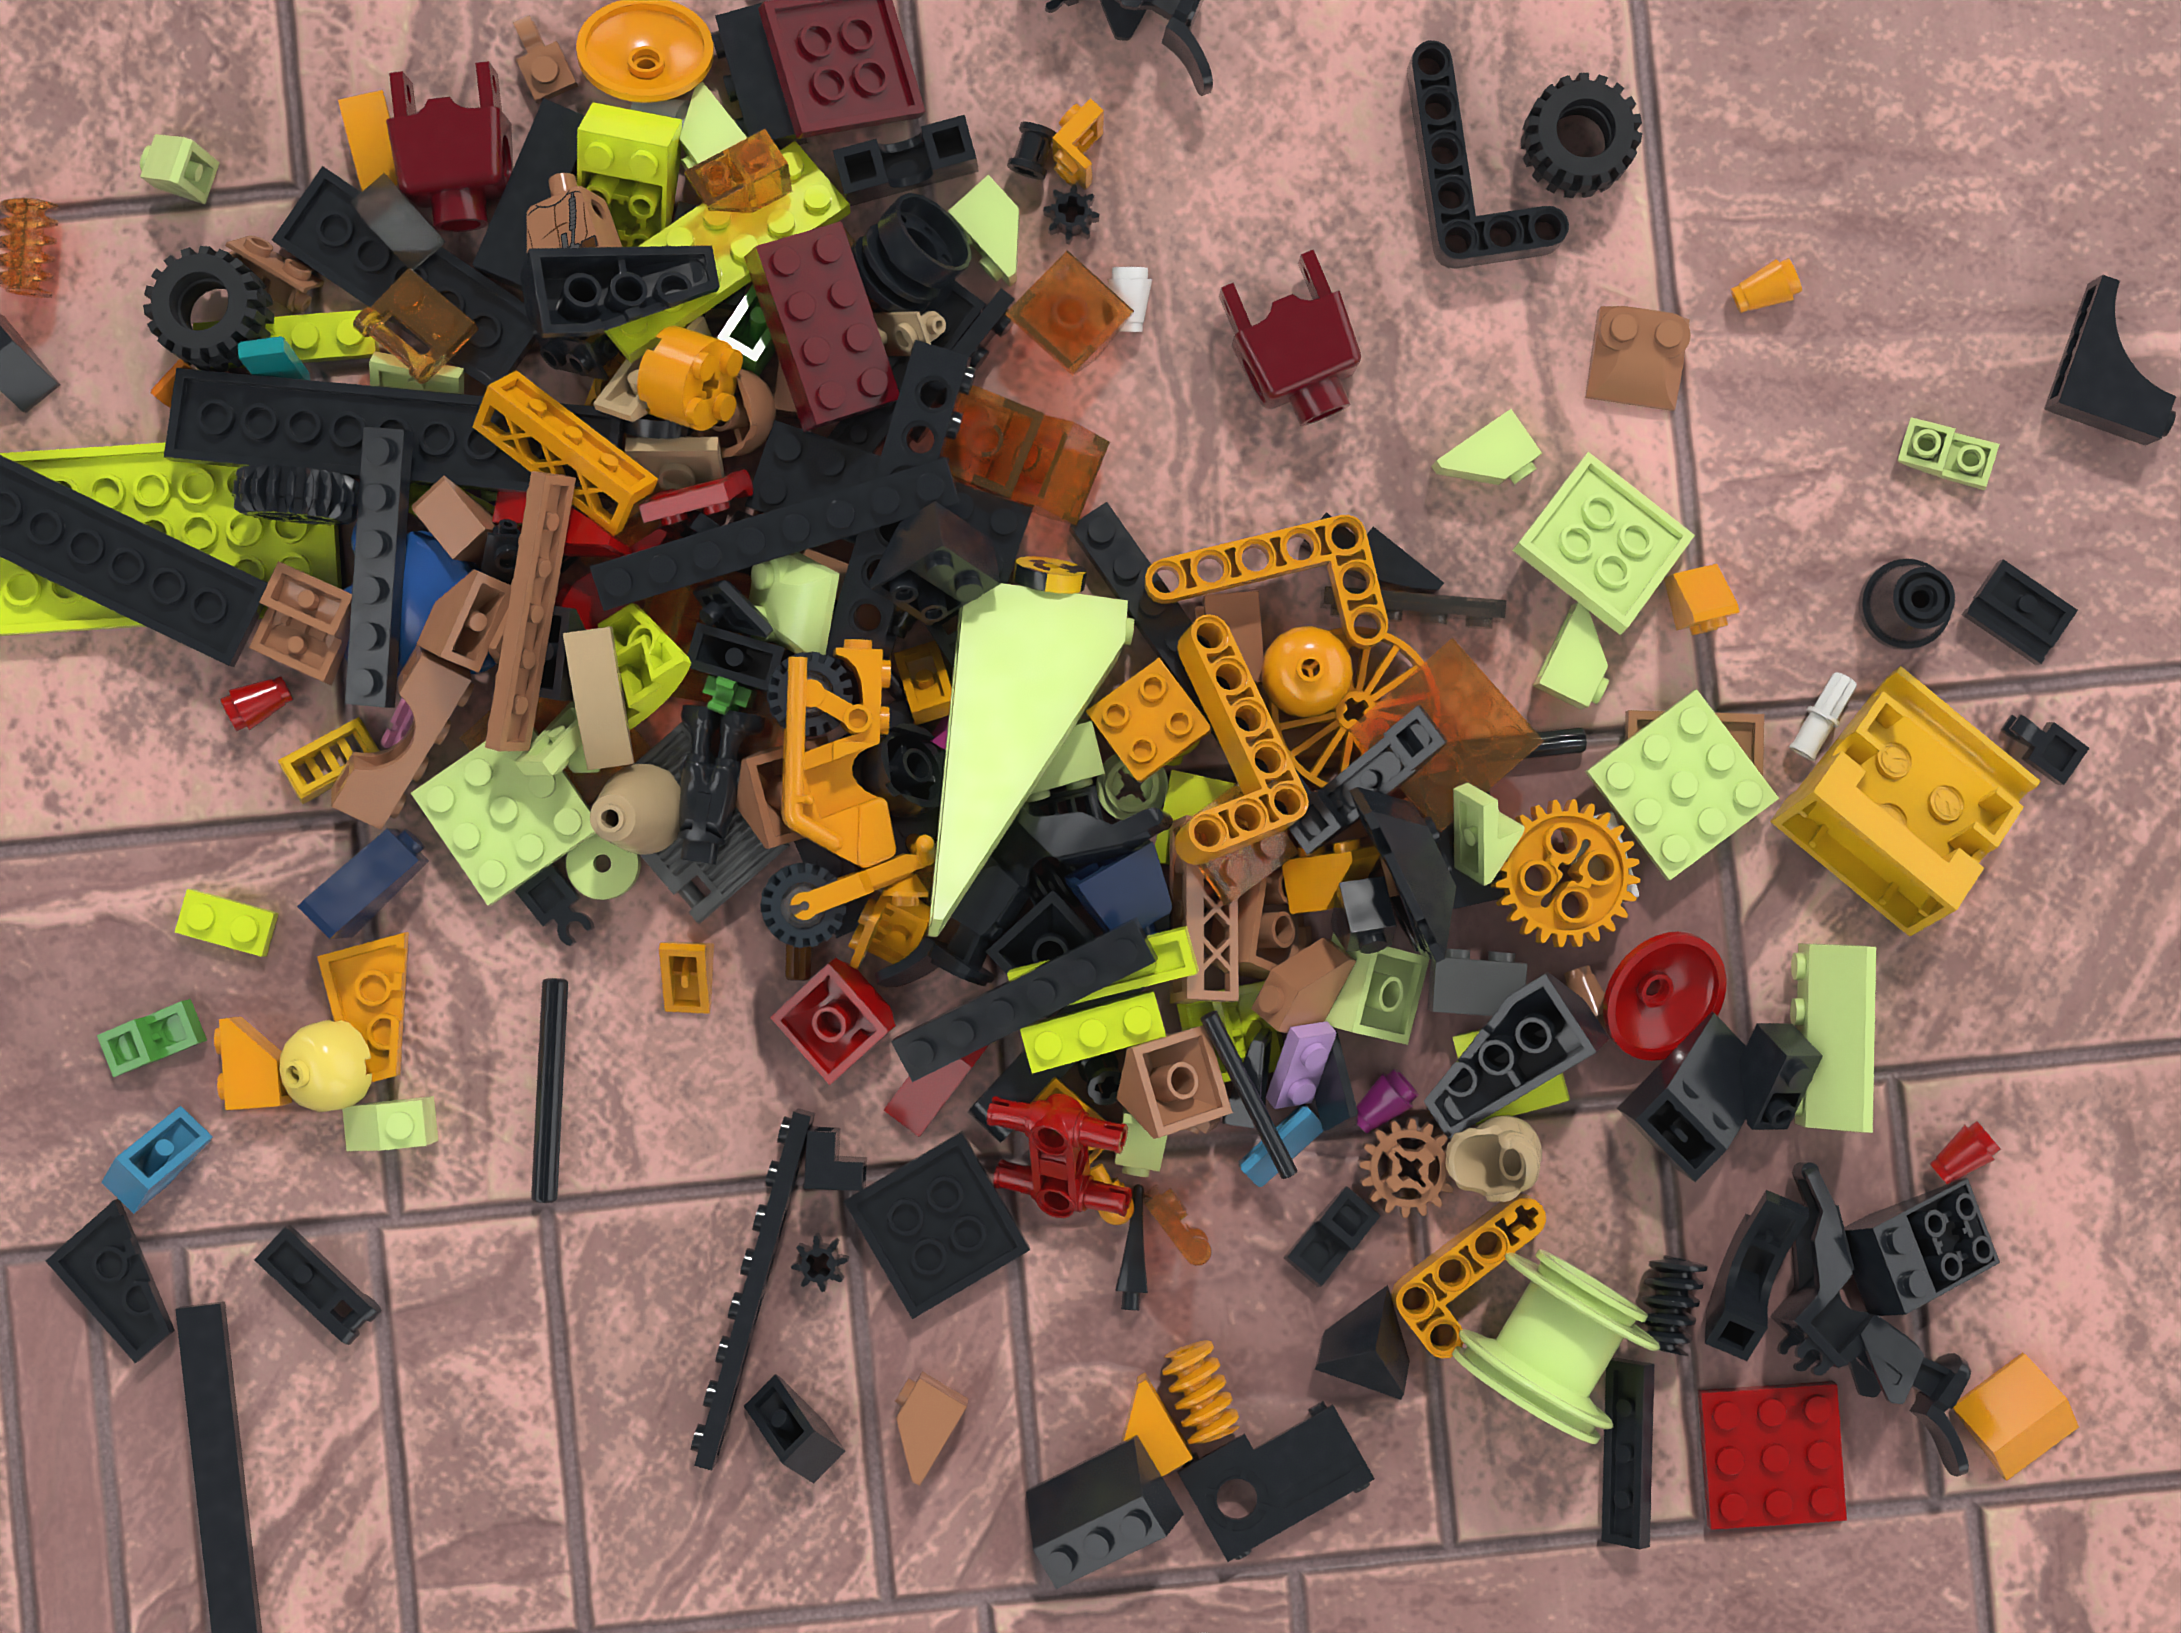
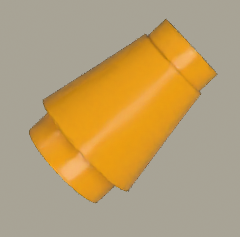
M1787 258L1780 262L1777 259L1773 260L1737 286L1731 288L1730 291L1737 309L1740 313L1748 310L1751 311L1794 300L1793 295L1802 292V286L1794 265Z

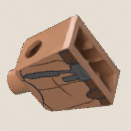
M559 173L551 176L548 181L551 197L530 206L527 211V253L529 248L622 247L605 200L588 189L577 186L576 177L573 174Z

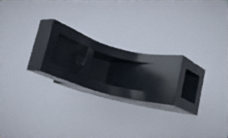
M1766 1190L1752 1214H1745L1731 1240L1713 1287L1706 1317L1705 1344L1742 1360H1749L1768 1329V1303L1772 1286L1786 1254L1809 1218L1808 1207Z

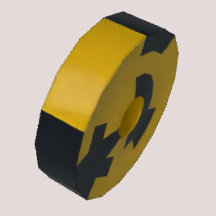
M1026 556L1016 559L1013 579L1020 585L1031 589L1072 594L1082 592L1085 589L1087 571L1082 566L1065 560Z

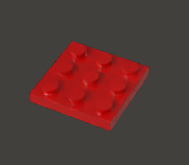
M1825 1381L1698 1390L1707 1526L1711 1530L1847 1521L1838 1387L1835 1382Z

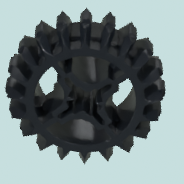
M250 464L249 466L237 469L236 480L233 482L232 497H234V509L246 516L299 524L342 526L343 524L348 525L354 522L357 518L359 482L349 475H342L338 472H329L327 470L295 466Z

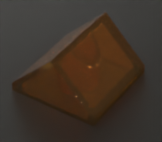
M1066 250L1006 312V316L1067 372L1074 376L1098 359L1132 316L1134 310Z

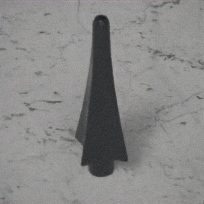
M1136 1184L1133 1188L1132 1198L1134 1212L1129 1222L1127 1240L1115 1290L1122 1291V1310L1139 1311L1140 1293H1148L1143 1236L1144 1187L1141 1184Z

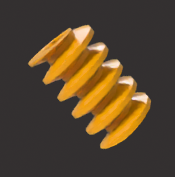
M1209 1340L1180 1347L1164 1356V1358H1171L1172 1363L1162 1370L1163 1375L1178 1376V1380L1168 1387L1169 1392H1183L1185 1396L1174 1406L1176 1410L1190 1409L1191 1412L1189 1416L1181 1421L1182 1427L1196 1426L1197 1429L1193 1435L1187 1438L1188 1444L1211 1442L1229 1435L1239 1428L1238 1425L1231 1426L1239 1418L1237 1410L1226 1408L1233 1400L1231 1393L1219 1391L1227 1383L1225 1376L1213 1374L1220 1367L1219 1360L1215 1357H1206L1214 1349L1212 1341Z

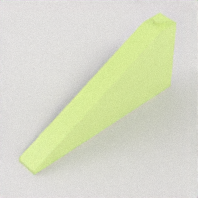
M1001 583L978 599L959 608L928 936L938 937L1117 663L1123 645H1131L1134 618H1127L1128 600L1077 593L1045 592L1025 586Z

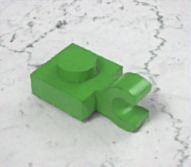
M708 675L702 693L713 696L712 700L708 702L707 709L726 715L729 710L739 711L740 706L753 708L758 691L738 685L736 681L721 676L714 677Z

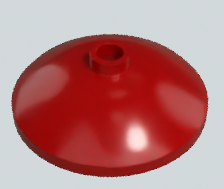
M1668 932L1647 939L1629 952L1612 974L1604 995L1603 1019L1607 1033L1612 1041L1625 1053L1637 1059L1647 1061L1664 1060L1711 1012L1718 1016L1725 999L1727 979L1725 966L1715 948L1694 934Z

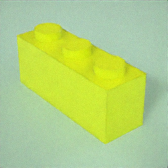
M1153 989L1036 1021L1020 1029L1032 1074L1166 1037Z

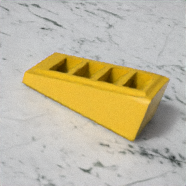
M360 717L278 760L281 770L302 805L331 789L346 765L344 764L340 767L330 747L337 744L348 761L353 751L345 738L353 734L364 753L379 752L378 747ZM320 753L331 770L326 775H323L314 760V757ZM304 763L315 781L309 784L306 783L297 768Z

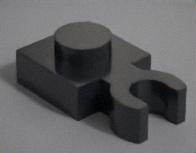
M554 863L533 876L515 891L543 927L549 925L553 920L557 922L558 936L568 946H573L576 943L569 933L571 923L578 921L587 931L595 928L592 919L588 915L576 912L571 907L581 897Z

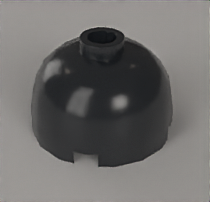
M900 723L889 729L888 735L881 734L880 743L868 748L862 760L861 778L865 791L885 799L888 804L889 813L894 817L916 818L928 813L941 804L946 751L944 749L938 752L936 747L930 742L935 737L928 730L915 724Z

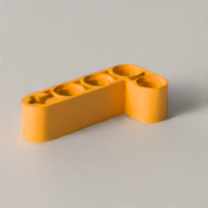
M1519 1193L1511 1201L1499 1202L1403 1275L1394 1284L1391 1292L1394 1306L1433 1356L1441 1359L1453 1357L1452 1353L1455 1347L1460 1346L1462 1348L1464 1344L1459 1337V1332L1463 1329L1446 1305L1506 1260V1253H1515L1544 1229L1546 1213L1543 1206L1531 1196ZM1519 1206L1526 1210L1531 1209L1527 1213L1530 1221L1526 1225L1519 1221L1514 1222L1518 1218L1515 1210ZM1501 1220L1502 1223L1509 1226L1506 1229L1513 1234L1511 1238L1508 1239L1506 1233L1495 1225L1497 1221ZM1484 1232L1495 1233L1497 1237L1496 1248L1488 1254L1477 1253L1475 1243L1480 1234ZM1454 1259L1459 1261L1461 1273L1458 1278L1450 1282L1441 1280L1439 1277L1440 1266L1447 1260ZM1412 1287H1419L1425 1291L1424 1303L1416 1309H1409L1403 1306L1402 1299L1404 1293ZM1439 1324L1451 1325L1453 1330L1451 1339L1444 1345H1435L1430 1341L1431 1331Z

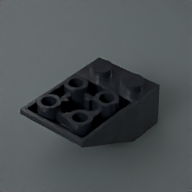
M1711 1012L1617 1107L1624 1117L1676 1170L1694 1182L1728 1150L1746 1120L1739 1061L1746 1045L1714 1012Z
M1968 1178L1955 1181L1871 1213L1844 1227L1855 1269L1852 1272L1867 1313L1878 1316L1906 1315L2000 1263Z

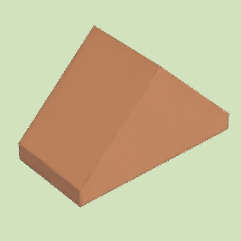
M443 476L412 505V510L453 560L480 563L483 559L487 532L492 533L493 528L497 526L492 523L493 515L446 476Z

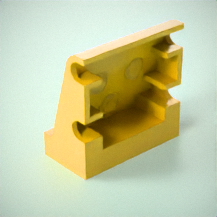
M1900 666L1876 688L1798 789L1785 799L1770 822L1910 937L1959 908L1984 869L1979 862L1988 853L1998 848L2024 808L2019 801L2028 792L2035 789L2041 781Z

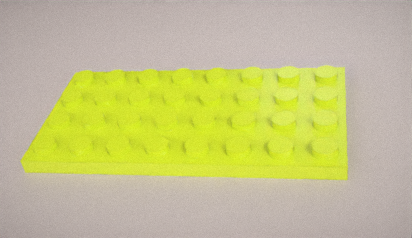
M166 442L0 453V455L266 582H269L279 561L342 589L339 525L329 526L254 518L253 516L239 513L234 509V497H232L233 482L236 480V472L239 467L170 461L164 457ZM0 557V636L146 627ZM264 605L258 619L263 618L267 610V606Z

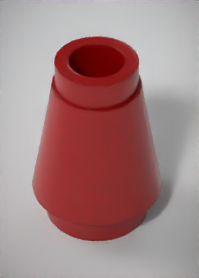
M282 676L230 689V695L220 699L236 731L245 727L250 731L285 706L286 703L294 700Z
M1976 1121L1969 1127L1964 1125L1936 1156V1159L1929 1164L1948 1185L1953 1180H1957L1994 1161L1995 1159L1992 1156L1999 1152L2001 1148Z

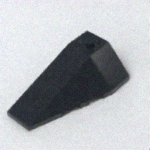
M712 245L529 248L520 274L527 318L542 338L589 337L717 292L720 287Z
M1546 972L1506 998L1463 1054L1426 1097L1424 1103L1446 1137L1450 1139L1454 1133L1464 1131L1597 1053L1610 1038L1586 1001L1549 972Z

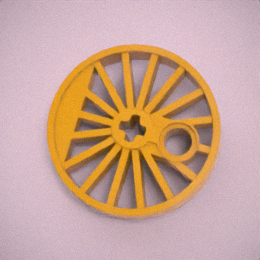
M1354 626L1356 634L1361 638L1371 639L1376 636L1377 629ZM1342 627L1328 630L1343 642L1346 650L1353 647L1346 640ZM1386 633V636L1381 640V642L1391 647L1367 684L1364 685L1370 648L1360 650L1355 682L1353 683V680H1351L1348 693L1337 707L1321 716L1305 717L1279 723L1278 707L1268 698L1267 710L1297 772L1310 787L1319 790L1328 784V782L1317 778L1342 738L1344 742L1338 775L1349 766L1352 750L1358 758L1368 751L1369 741L1373 737H1385L1383 733L1390 728L1387 723L1396 724L1404 717L1384 713L1383 710L1429 701V716L1436 726L1439 727V695L1429 668L1416 651L1392 634ZM1399 651L1413 666L1374 692L1373 690ZM1306 660L1305 662H1303V664H1306L1308 666L1314 663V661L1312 660ZM1318 666L1313 669V673L1318 671ZM1302 669L1303 674L1308 677V672ZM1419 673L1426 692L1380 701L1385 695ZM1346 701H1349L1352 705H1356L1359 702L1363 705L1364 710L1360 713L1362 723L1359 724L1356 719L1347 721L1344 718L1343 713L1348 710L1345 704ZM1327 722V725L1291 750L1288 749L1282 735L1283 731ZM1334 732V735L1314 766L1308 772L1298 763L1295 757Z

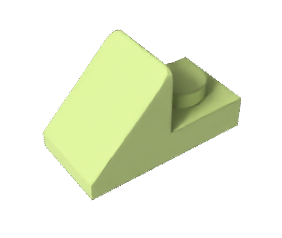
M570 702L531 743L530 751H524L517 758L515 764L524 776H553L561 772L566 766L574 773H597L600 771V769H587L574 702Z
M1467 782L1453 788L1454 868L1485 886L1492 883L1522 837L1525 827L1499 812L1497 799Z

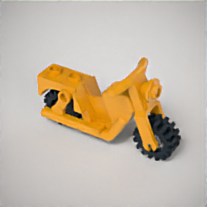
M844 639V648L836 647L833 650V657L843 660L853 671L858 683L859 704L852 705L851 680L847 677V671L842 665L840 666L834 661V658L829 655H822L820 652H801L788 657L775 669L768 683L767 702L769 703L770 712L778 721V724L784 728L781 804L783 822L794 832L863 868L836 878L821 866L802 862L787 865L768 879L769 881L761 894L760 909L763 921L776 938L794 947H814L823 941L829 940L842 925V919L846 913L845 903L870 894L880 888L886 887L882 891V896H891V905L919 906V897H929L928 890L913 871L932 865L935 862L934 840L928 835L910 834L906 839V846L911 854H900L893 857L896 853V844L887 801L865 791L853 777L852 766L857 755L865 749L878 745L880 743V734L888 735L890 712L889 707L881 706L882 688H890L891 660H882L883 649H872V640ZM839 724L845 732L854 734L805 752V736L814 737L825 734L835 729Z

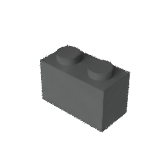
M1447 948L1444 960L1436 963L1431 959L1427 1010L1441 1013L1493 1016L1510 994L1526 985L1527 964L1515 962L1516 953L1488 951V960L1470 959L1471 950Z

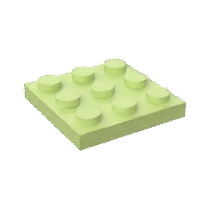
M1588 452L1512 551L1621 635L1633 622L1695 535Z
M1697 689L1691 691L1585 771L1667 881L1673 879L1779 799Z
M533 727L531 743L539 736L535 727ZM485 741L411 792V795L486 904L490 906L596 833L590 823V807L564 770L553 776H524L515 764L517 758L524 751L492 750L485 748Z

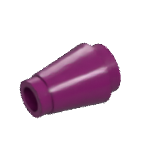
M1396 1068L1389 1074L1383 1072L1357 1104V1125L1367 1134L1374 1128L1376 1129L1412 1108V1101L1419 1096L1412 1084Z

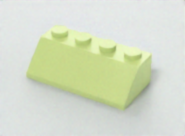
M1798 943V953H1793L1791 960L1793 980H1798L1797 998H1793L1791 1001L1790 1019L1791 1023L1797 1025V1029L1823 1057L1795 1113V1124L1808 1128L1873 1133L1876 947Z

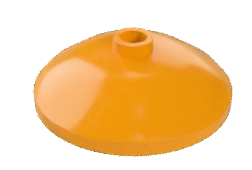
M619 0L600 8L584 22L577 36L576 52L582 73L599 90L626 101L654 103L673 99L696 87L706 77L712 66L714 44L706 23L695 12L679 3L670 0Z

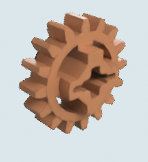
M1414 1118L1407 1119L1405 1128H1400L1394 1119L1390 1120L1389 1133L1385 1134L1376 1128L1373 1132L1378 1139L1377 1143L1373 1145L1364 1142L1362 1145L1370 1153L1369 1159L1358 1160V1166L1369 1171L1368 1175L1360 1179V1183L1362 1186H1374L1368 1197L1372 1202H1376L1383 1197L1385 1199L1383 1210L1389 1214L1397 1205L1403 1218H1408L1411 1207H1416L1420 1215L1425 1216L1427 1215L1426 1203L1431 1201L1440 1208L1443 1205L1438 1196L1440 1191L1452 1193L1454 1190L1446 1182L1447 1176L1450 1175L1445 1164L1446 1149H1442L1448 1138L1443 1133L1432 1138L1433 1125L1428 1122L1420 1130H1417ZM1416 1138L1424 1142L1419 1143L1414 1148L1401 1147L1396 1140ZM1384 1152L1388 1157L1387 1171L1380 1179L1378 1163L1381 1154ZM1395 1152L1411 1162L1415 1159L1418 1160L1414 1164V1169L1417 1171L1416 1175L1421 1180L1420 1183L1413 1177L1410 1178L1407 1174L1398 1176L1402 1171V1167L1399 1164V1159L1395 1156ZM1436 1157L1437 1174L1432 1183L1428 1179L1429 1164ZM1401 1188H1414L1420 1195L1399 1197L1392 1193L1399 1191Z

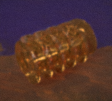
M13 198L0 202V212L9 216L0 219V231L8 234L0 236V250L6 252L0 254V268L5 270L0 272V287L6 289V292L34 298H52V292L39 287L40 282L54 279L53 274L41 269V264L55 262V256L42 251L43 246L57 243L56 238L44 233V228L57 227L58 221L46 216L45 212L46 210L59 209L60 206L49 201L34 198Z

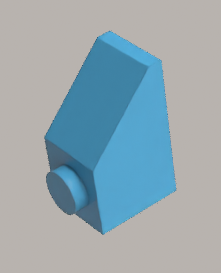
M179 1106L114 1159L101 1183L134 1214L165 1189L211 1141L213 1136L182 1106Z

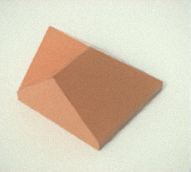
M821 736L805 740V752L828 744V737ZM783 746L762 750L742 759L736 807L765 849L805 838L788 828L782 820Z
M1203 1025L1137 1044L1127 1049L1116 1099L1153 1139L1233 1113L1212 1041Z

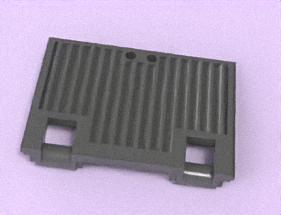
M681 722L635 764H654L666 769L675 777L674 779L681 787V776L678 768L681 766L685 755L691 752V736L688 726ZM710 751L709 757H711V764L714 765L716 757ZM735 806L727 836L723 839L727 840L726 844L719 845L716 865L680 859L684 840L680 838L660 852L641 855V857L673 895L677 893L681 895L691 907L689 914L700 924L790 845L786 843L765 849ZM697 875L711 891L706 897L692 882Z

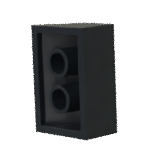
M1138 1435L1026 1491L1033 1551L1056 1589L1167 1537L1184 1515Z

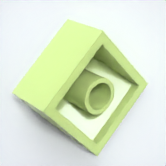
M1333 933L1331 941L1345 951V949L1339 942L1338 938ZM1388 946L1379 952L1371 954L1361 953L1360 950L1346 952L1356 960V963L1324 1022L1328 1021L1332 1027L1408 1045L1429 959L1423 955Z

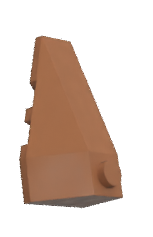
M1289 829L1244 847L1238 858L1239 976L1266 980L1271 969L1312 945L1311 926H1304L1303 913L1290 914L1281 860L1298 856L1297 848L1301 847ZM1214 917L1210 943L1216 948L1224 940V927ZM1225 950L1220 954L1224 959ZM1214 961L1210 964L1214 967L1219 968Z

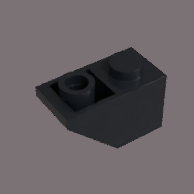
M1757 1023L1739 1060L1747 1125L1752 1130L1788 1129L1823 1057L1793 1024Z

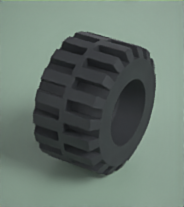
M1579 73L1575 80H1572L1570 75L1560 78L1555 86L1550 84L1543 91L1540 98L1536 100L1522 128L1524 134L1521 138V149H1526V154L1523 157L1526 167L1533 165L1535 169L1532 177L1537 183L1541 179H1545L1549 183L1546 190L1555 193L1558 188L1563 189V197L1574 198L1576 193H1582L1583 198L1591 197L1597 190H1600L1602 193L1610 188L1632 163L1637 154L1636 148L1642 139V133L1637 131L1642 124L1640 113L1633 114L1632 112L1636 105L1633 97L1630 96L1624 99L1620 95L1625 88L1618 82L1611 88L1606 85L1608 77L1600 74L1595 81L1589 80V73ZM1571 115H1580L1591 119L1599 126L1603 133L1605 141L1604 151L1594 157H1579L1570 153L1563 147L1558 138V121Z
M200 246L199 253L197 254L189 247L180 250L182 257L179 259L170 255L164 260L167 267L162 272L156 268L151 275L156 280L154 287L146 285L144 295L151 300V303L144 304L143 308L144 315L152 320L147 323L150 332L158 337L157 341L164 348L190 366L193 364L199 370L209 371L213 367L218 372L229 371L228 363H232L237 368L243 366L244 364L238 355V343L265 339L271 335L265 329L266 324H274V313L267 308L273 305L271 295L264 290L266 285L238 258H234L229 252L222 249L216 252L210 246ZM226 289L228 293V307L223 318L211 328L193 330L191 312L196 301L209 291Z

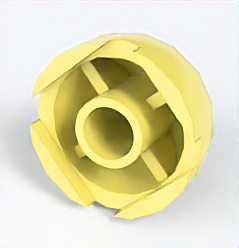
M325 1020L300 1028L285 1043L280 1055L279 1071L282 1084L288 1095L298 1105L317 1112L339 1110L356 1105L365 1097L372 1080V1073L366 1075L365 1060L371 1058L369 1047L361 1033L350 1023L342 1020L336 1022Z

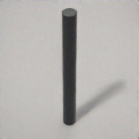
M1211 1011L1205 1014L1200 1020L1281 1179L1293 1176L1298 1170L1218 1012Z

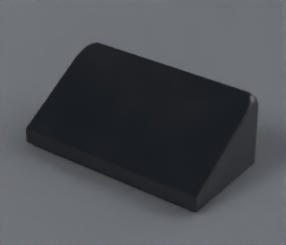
M1336 1031L1335 1040L1314 1095L1324 1132L1356 1126V1123H1358V1110L1338 1031Z

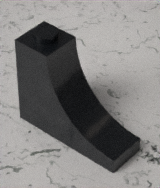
M2101 275L2087 284L2044 410L2136 443L2148 445L2162 439V436L2165 437L2170 432L2176 417V412L2172 410L2176 396L2151 383L2137 370L2129 359L2121 343L2115 317V303L2120 280Z

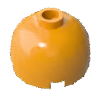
M1314 626L1294 627L1277 636L1265 651L1261 666L1262 686L1270 701L1284 713L1299 717L1321 716L1337 707L1348 693L1353 677L1351 657L1343 642L1328 630ZM1306 660L1314 661L1310 666L1303 664ZM1318 666V674L1314 676L1313 669ZM1302 669L1308 672V677L1303 674Z

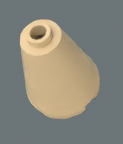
M634 764L620 769L609 778L592 806L590 823L594 832L602 839L634 854L647 855L666 849L678 839V832H680V785L668 770L654 764Z

